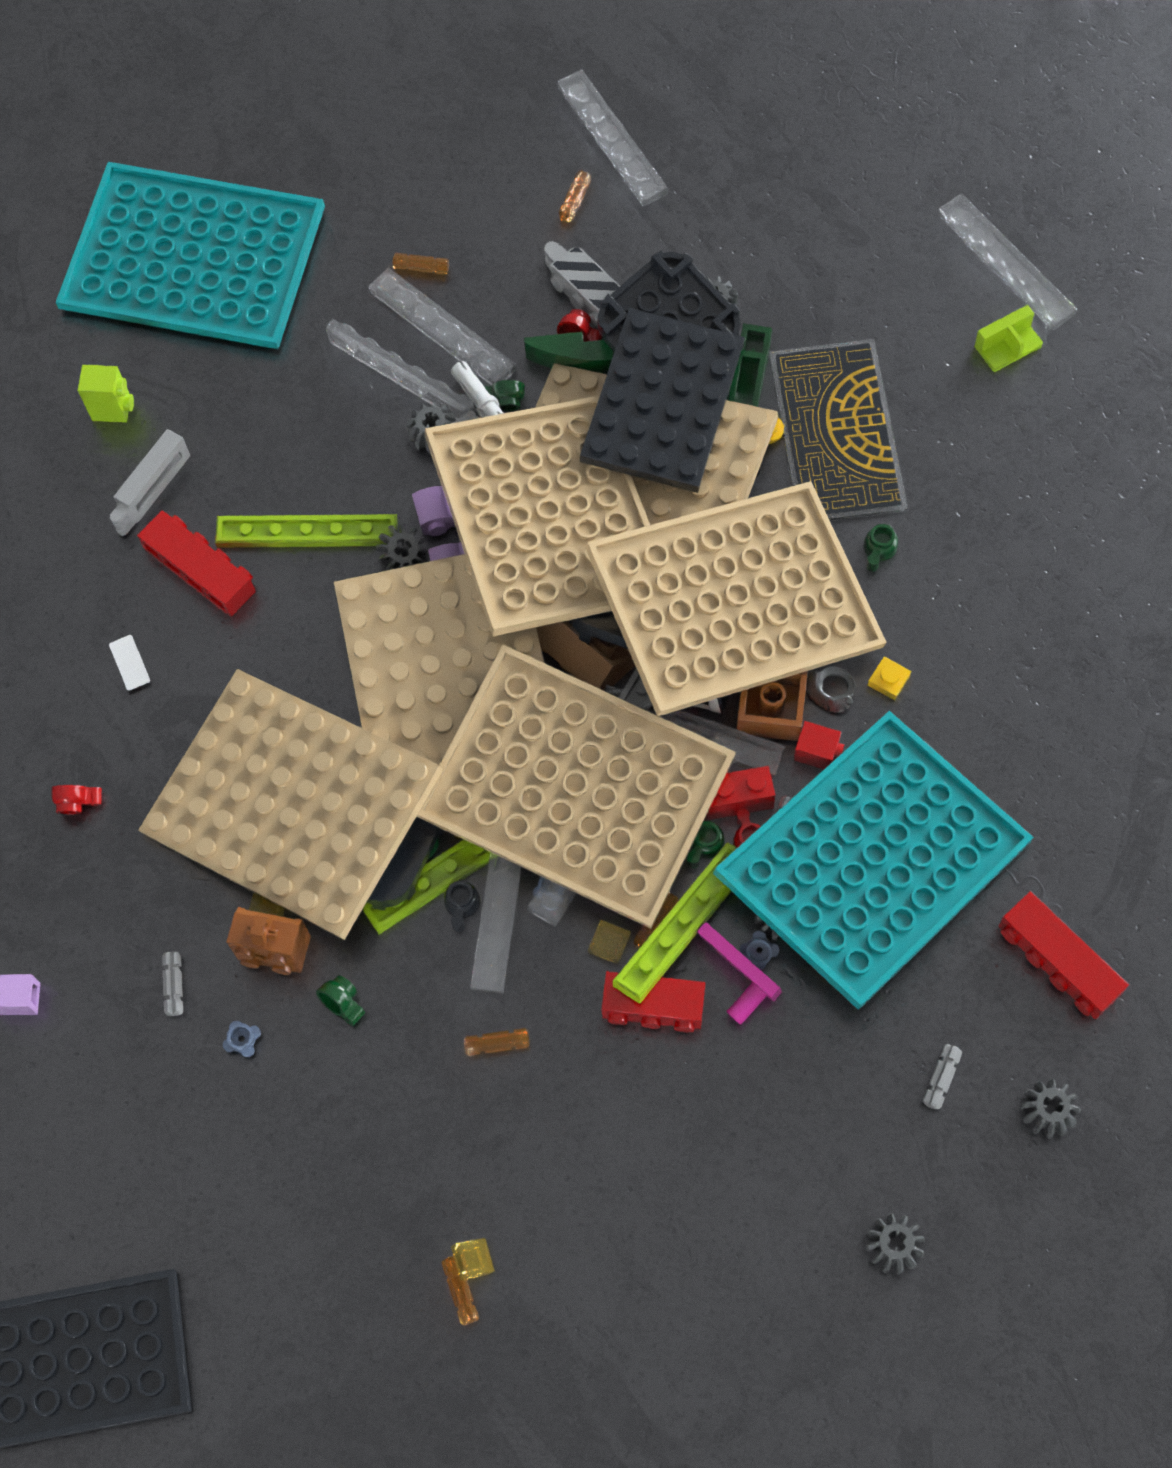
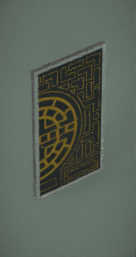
M875 339L769 351L780 420L784 425L783 438L792 486L811 481L829 521L907 512L908 505Z

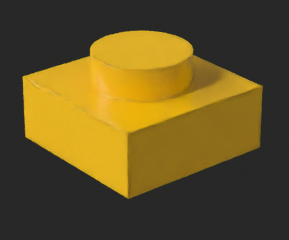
M884 656L870 677L867 686L895 701L909 679L911 671Z

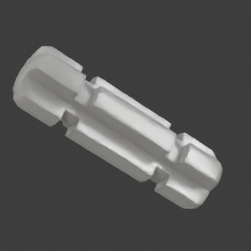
M166 952L162 955V966L165 969L163 970V996L166 999L164 1000V1012L167 1016H178L183 1013V1001L180 999L183 997L182 971L179 969L182 967L181 955L179 952Z
M945 1044L939 1056L942 1060L937 1061L928 1084L931 1088L930 1090L926 1089L922 1102L929 1108L939 1110L942 1107L945 1099L942 1095L947 1093L956 1071L954 1064L957 1065L962 1056V1051L956 1046Z

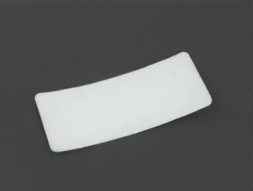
M132 635L109 644L128 691L150 682Z

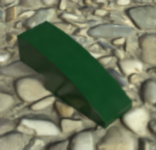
M743 323L741 336L745 337L744 345L733 377L728 401L758 407L773 334L771 327Z
M583 332L524 338L526 359L552 368L555 363L607 375L614 355V351L604 340L584 342Z

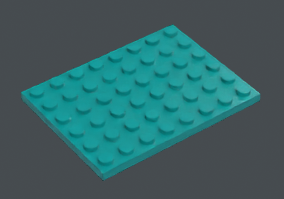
M108 162L55 303L58 309L279 349L325 208L324 200Z
M888 711L714 869L713 874L859 1010L1031 843L1034 837L892 712Z

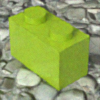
M82 365L77 391L91 420L127 423L128 413L134 407L133 394L129 393L127 381L122 377L118 366Z

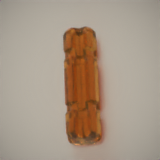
M580 170L576 173L574 177L575 182H572L565 196V203L559 209V218L561 220L571 222L576 215L575 210H578L585 196V189H588L591 183V174Z
M394 253L393 267L396 269L408 268V270L429 273L435 271L437 274H447L449 270V260L436 257L434 259V257L412 254L407 256L404 253Z
M670 892L668 893L652 928L650 929L643 925V931H639L634 939L636 947L640 948L672 910L679 901L677 896Z
M526 1028L514 1029V1033H509V1030L482 1034V1037L472 1035L464 1038L465 1052L469 1056L480 1054V1051L491 1053L511 1050L513 1046H516V1049L527 1048L530 1044L529 1033Z
M458 1256L448 1257L442 1261V1267L445 1275L449 1277L447 1283L454 1304L459 1308L457 1314L462 1325H469L476 1322L479 1316L475 1305L471 1303L473 1298L466 1276L461 1272L463 1267Z

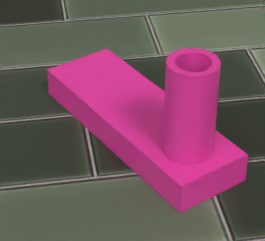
M707 922L697 931L707 944L751 982L748 988L726 1011L738 1024L741 1025L766 996L774 1002L782 993L781 988Z

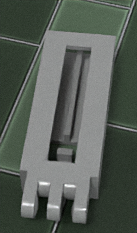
M166 429L113 496L118 503L117 507L110 514V519L117 533L121 536L126 535L134 524L141 520L190 457L183 437L169 429Z

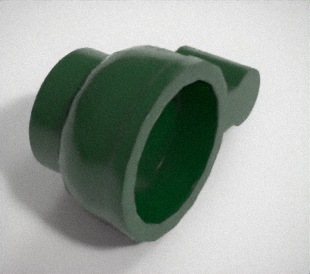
M501 380L494 382L492 386H484L491 396L496 397L499 402L498 406L502 411L514 412L520 410V402H522L525 396L524 383L516 380Z
M887 524L874 526L865 537L863 547L868 555L866 567L869 571H876L880 561L889 560L897 552V535L893 528Z
M710 821L702 823L691 845L692 851L687 855V865L690 868H697L701 858L711 859L715 857L724 847V833L717 824Z
M338 975L334 980L326 981L316 990V995L320 1002L332 1013L342 1016L351 1026H354L365 1014L364 1009L352 999L357 994L356 988L348 979L341 975Z

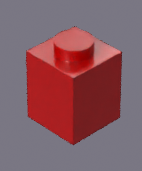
M804 721L795 749L794 761L824 770L843 753L845 744L839 743L841 731Z

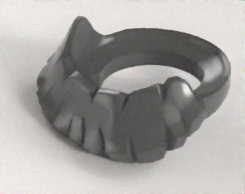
M836 666L826 667L819 672L811 671L807 678L806 692L815 704L824 710L842 713L849 709V706L853 703L852 696L856 688L855 680L848 671ZM829 676L842 678L847 684L846 693L840 696H828L822 690L824 679Z

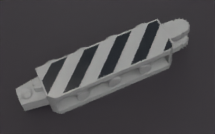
M549 241V243L544 245V255L546 257L544 259L545 265L551 271L552 285L557 291H563L576 309L585 311L590 316L592 325L598 329L597 318L601 302L607 294L611 295L620 285L581 248H571L569 251H566L559 243Z

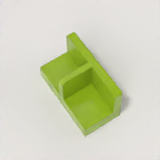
M1029 305L978 330L974 347L992 371L996 372L1042 347L1043 341L1031 327L1034 312Z

